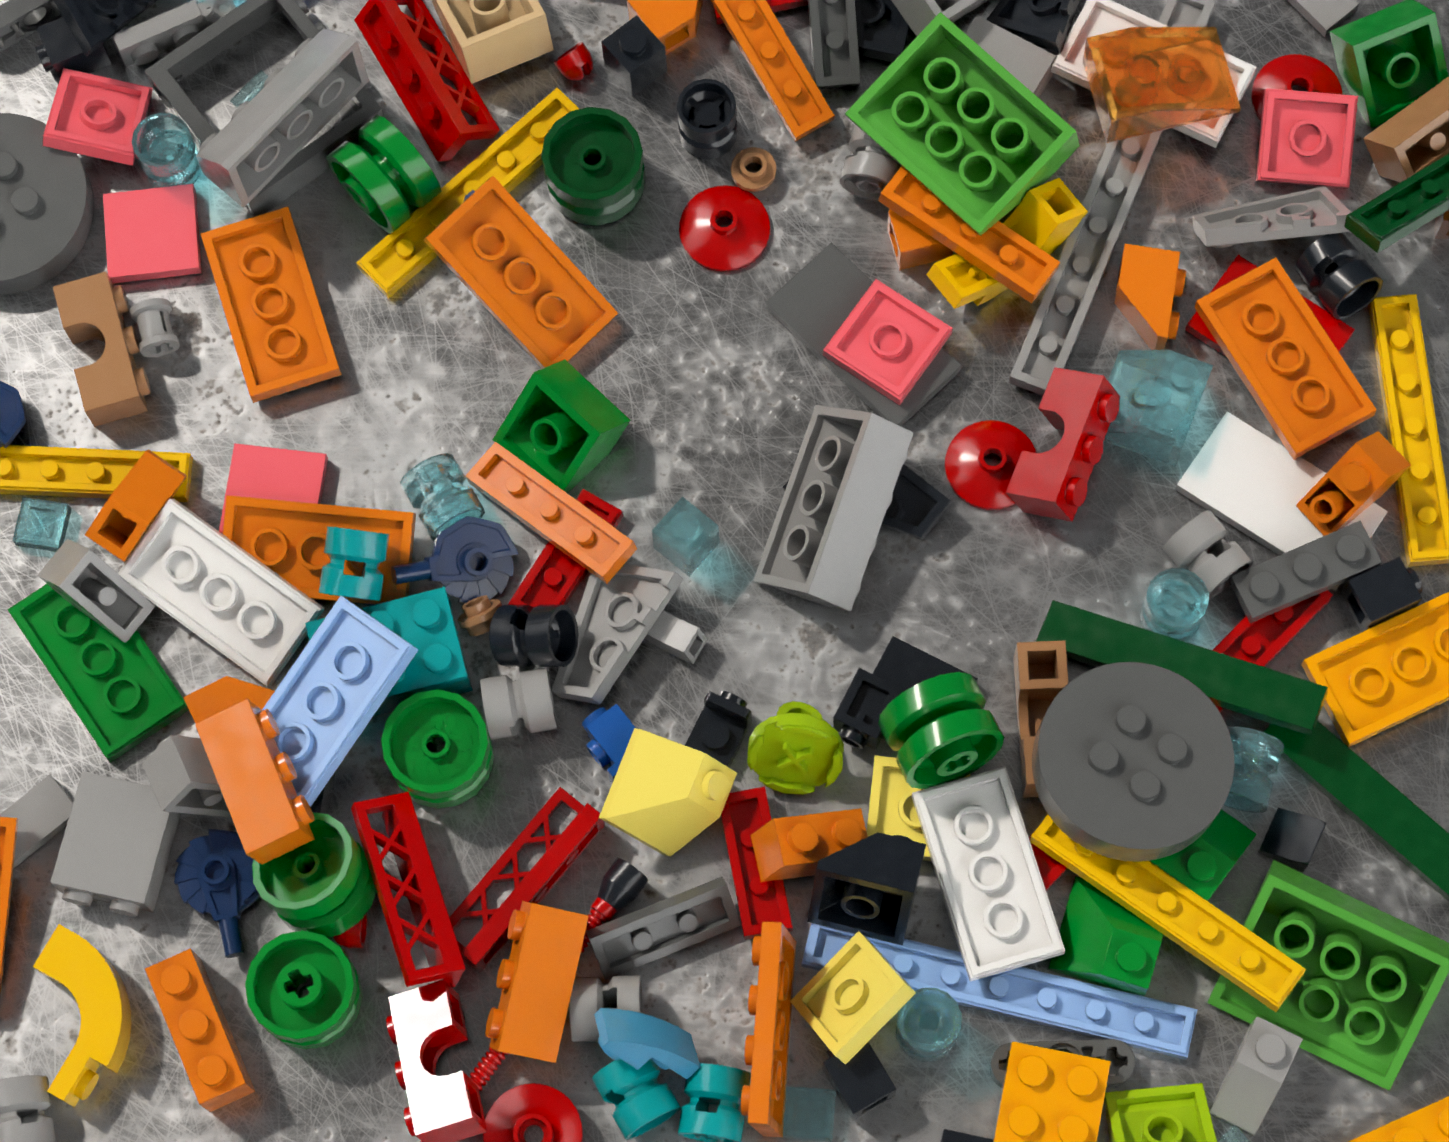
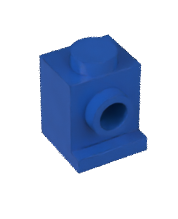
M615 704L608 710L605 707H601L592 712L582 722V726L587 731L588 737L591 740L585 746L601 768L607 764L611 766L607 769L611 783L614 781L635 728L618 704Z

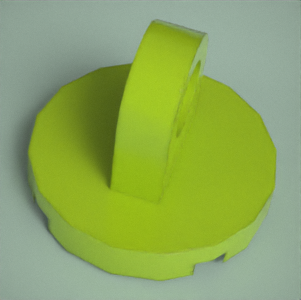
M792 701L780 706L776 716L769 717L756 726L749 737L747 764L751 772L753 769L759 775V781L766 787L785 794L804 795L815 792V787L821 786L826 783V788L835 782L843 768L844 743L838 731L823 720L822 715L817 709L803 702Z

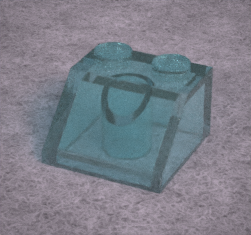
M1169 349L1120 350L1108 379L1109 383L1121 396L1119 412L1116 419L1110 423L1104 441L1176 467L1213 365Z

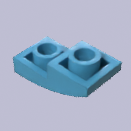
M600 1008L594 1014L599 1032V1045L614 1060L622 1059L638 1070L649 1059H652L661 1069L668 1070L670 1068L685 1079H688L701 1067L691 1034L676 1025L647 1014L622 1009Z

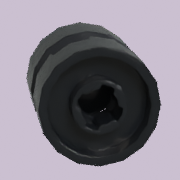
M701 79L693 81L686 86L678 97L677 118L681 144L689 154L699 159L711 160L722 157L731 150L736 142V101L734 94L727 85L717 80Z
M1343 233L1326 234L1317 239L1305 249L1295 265V271L1313 292H1319L1318 299L1336 320L1352 317L1362 311L1376 298L1383 286V280L1365 259H1359L1360 253Z
M503 605L493 615L490 624L489 640L494 659L501 666L529 667L534 664L540 667H565L575 657L579 633L575 615L566 605H538L536 607L530 605Z

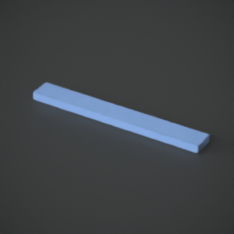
M811 923L801 967L820 971L855 934ZM866 937L912 987L916 995L1097 1039H1116L1130 1047L1184 1060L1188 1057L1198 1009L1024 967L970 982L961 952L904 939L902 946Z

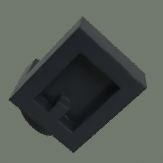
M858 668L833 717V728L839 732L842 741L861 750L864 749L865 745L877 749L882 734L878 725L880 714L893 699L902 693V688Z
M708 691L704 698V708L685 746L704 752L730 768L752 723L751 710L746 708L747 702L727 691H721L720 695Z

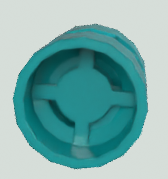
M327 526L324 553L330 557V563L322 566L319 593L381 601L384 574L378 570V564L386 561L389 534ZM345 560L364 562L362 576L343 574Z
M622 1059L614 1060L592 1077L604 1102L616 1106L612 1116L625 1140H631L656 1128L681 1110L667 1083H658L657 1078L661 1071L652 1059H649L638 1070Z
M700 1063L701 1067L685 1081L684 1093L690 1098V1103L683 1105L681 1108L678 1135L702 1142H741L745 1116H742L739 1106L741 1105L742 1088L744 1085H750L751 1073L729 1066ZM709 1104L719 1105L717 1113L709 1112Z

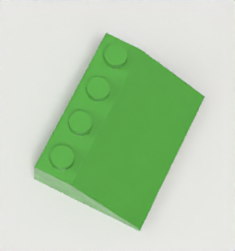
M941 12L845 113L846 117L980 236L1015 208L1029 190L1044 184L1080 146L1077 132Z
M1273 860L1243 926L1300 964L1306 971L1277 1012L1268 1008L1221 974L1207 1003L1250 1024L1258 1016L1303 1038L1299 1046L1300 1048L1390 1091L1449 973V943Z

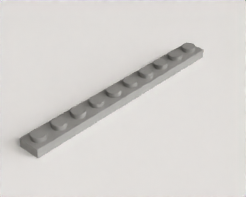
M1167 0L1158 22L1201 41L1216 0ZM1123 105L1082 203L1088 212L1067 238L1058 260L1060 261L1059 267L1049 281L1010 374L1008 383L1043 396L1054 367L1065 369L1165 128V124Z

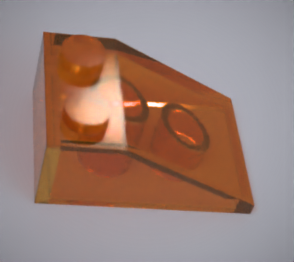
M1130 27L1087 37L1082 62L1106 143L1234 114L1241 110L1216 27Z

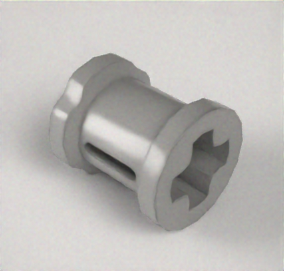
M153 298L144 300L133 305L130 309L131 318L138 323L142 340L138 346L140 353L144 357H160L173 353L180 347L179 339L172 331L169 318L172 307L167 299Z

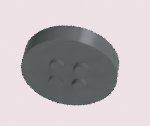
M0 113V295H10L31 290L59 275L71 264L83 248L91 230L94 217L92 185L77 153L43 146V134L46 124L31 117L11 113Z
M1118 662L1096 667L1068 683L1050 704L1037 731L1032 751V772L1036 791L1042 805L1054 823L1069 838L1082 847L1096 854L1122 861L1138 862L1161 859L1173 855L1195 842L1211 825L1226 802L1233 782L1235 768L1233 743L1229 730L1219 710L1209 697L1181 675L1156 665L1139 662Z

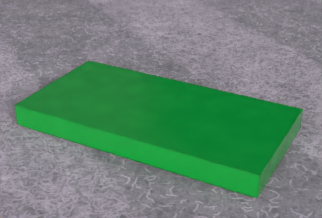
M45 584L7 609L110 763L189 711L183 697L137 630L126 643L122 642L71 605L48 584Z

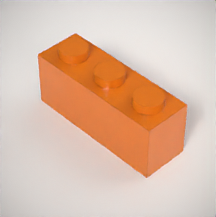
M246 699L195 724L246 855L263 865L315 840L309 823L314 821L313 812L303 795L297 796L291 781L297 778V773L287 753L284 751L280 753L274 738L279 736L280 732L273 715L268 709L261 710L249 699Z
M522 901L520 910L513 911L508 926V939L513 940L509 959L501 961L497 975L496 986L502 989L498 1009L491 1008L486 1023L485 1036L491 1038L490 1048L500 1052L556 1063L588 915Z
M190 948L145 968L199 1105L212 1112L254 1093L255 1089L201 958Z

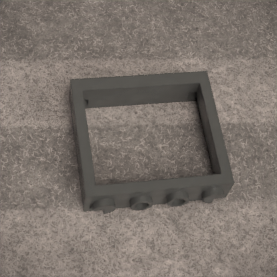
M247 0L145 70L154 92L199 149L206 138L216 133V131L178 83L281 12L304 40L314 38L323 28H327L320 21L316 24L312 23L306 15L309 9L303 0ZM373 86L367 89L363 87L352 98L360 108L358 111L300 150L245 206L253 217L267 213L330 169L326 157L344 141L360 146L357 131L377 114L384 117L383 109L387 107L383 98Z

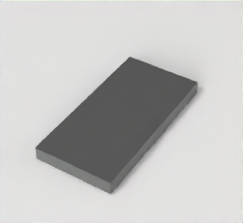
M831 242L765 302L766 309L875 414L902 426L961 372L962 365L942 347L903 402L898 405L824 357L823 349L873 283L867 275Z

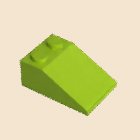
M1203 1083L1105 1092L1104 1104L1110 1142H1217Z

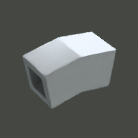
M665 610L661 612L644 640L667 653L691 664H694L708 641L699 627L681 620Z

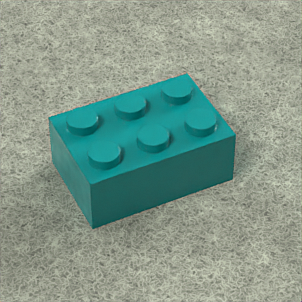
M445 587L361 608L419 649L373 717L393 712L400 702L417 692L439 689L462 694L473 691L451 601ZM325 618L305 623L309 641Z

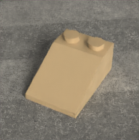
M431 0L455 55L471 84L554 50L546 14L538 0Z

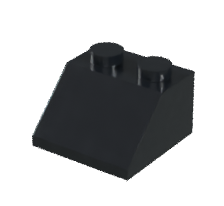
M877 832L819 860L807 922L854 934L859 931L866 937L903 946L926 844L915 842L902 835L891 836Z

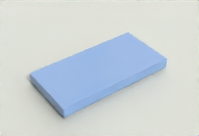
M340 596L262 709H268L277 723L280 735L274 739L280 753L286 752L294 765L297 778L291 781L297 796L303 795L310 807L419 650L343 596Z

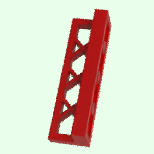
M368 0L354 21L438 162L452 160L466 141L494 138L500 131L499 127L475 87L468 79L459 60L423 0ZM398 5H407L415 20L404 14ZM418 38L429 44L436 55L423 48ZM439 73L451 80L457 90L445 84ZM461 109L473 116L477 125H469Z
M558 788L449 917L453 931L463 920L483 918V927L466 947L457 941L462 959L481 974L509 940L508 926L513 911L521 909L522 901L539 904L603 829L605 822L599 818L600 812L588 803L585 806L582 805L563 788ZM563 803L577 816L561 834L551 835L549 818ZM544 825L545 836L534 837ZM545 844L546 852L530 871L519 872L518 855L525 846ZM513 862V873L503 874ZM514 881L515 889L497 909H488L487 891L492 885L499 882ZM481 900L482 910L471 911Z
M409 792L354 802L351 811L406 987L445 980L452 988L456 987L466 968ZM383 812L381 816L388 837L371 828L368 814ZM377 845L383 847V850L380 854ZM388 851L394 854L402 882L387 874L384 870L382 861ZM391 889H393L394 891L397 892V894H396V896L394 897V899H393V895H392ZM402 895L408 898L416 926L400 918L396 906ZM404 933L412 937L409 943H407ZM416 940L420 941L423 945L429 964L428 968L415 969L410 951Z

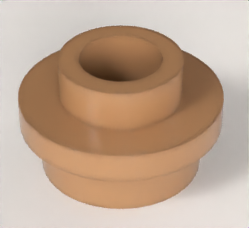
M757 147L746 148L737 153L733 158L731 176L735 184L741 189L749 192H759L773 183L776 176V163L773 156L766 150ZM757 163L762 168L756 173H751L745 167L748 164Z
M487 595L470 600L462 606L464 613L457 619L460 628H466L469 636H478L489 632L493 615L502 606L499 599L489 600Z

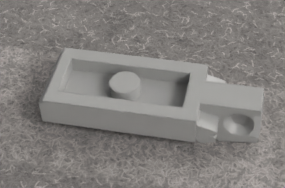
M192 0L115 34L113 39L125 67L134 63L136 65L147 64L159 56V52L174 45L177 47L181 46L235 9L236 6L233 0H205L198 4L195 0Z

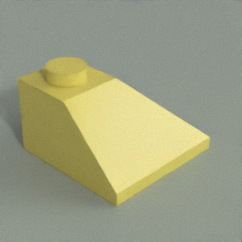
M634 728L599 818L660 854L671 857L720 818L737 772L704 752L645 730Z

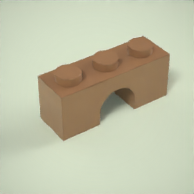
M106 271L53 286L62 325L71 342L77 344L87 340H99L105 343L104 352L96 362L74 369L84 411L94 427L148 412L144 396L151 394V388L144 367L137 369L133 354L140 352L139 342L133 326H125L122 313L128 312L130 309L123 286H114Z
M1065 640L1018 642L1016 644L1013 661L1023 798L1039 797L1032 772L1033 744L1039 726L1050 704L1068 684Z

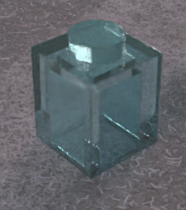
M683 496L651 531L654 549L689 577L720 543L719 525Z

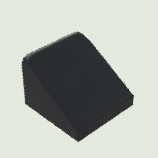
M1278 807L1258 852L1304 872L1311 861L1327 823L1314 817Z

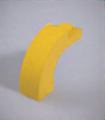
M1057 178L1029 190L1003 224L1051 255L1074 231L1088 211L1064 182ZM957 253L934 263L926 274L954 309L972 301L976 306H979L1008 289Z
M58 924L33 967L44 976L68 988L75 997L80 1010L81 1025L77 1041L47 1090L53 1096L75 1107L79 1099H87L94 1090L99 1079V1074L95 1072L100 1064L118 1073L130 1041L132 1025L131 1008L123 981L109 960L87 940Z

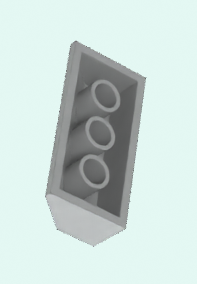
M323 28L314 38H308L302 42L295 53V57L282 70L278 69L271 73L266 79L263 89L251 101H245L239 105L234 111L231 121L219 133L211 134L202 143L196 158L203 174L244 208L369 82L357 40L349 34Z
M816 405L753 581L824 606L851 612L855 598L860 592L861 581L869 558L876 547L877 536L886 510L891 504L893 490L900 470L907 459L908 448L914 433L871 412Z

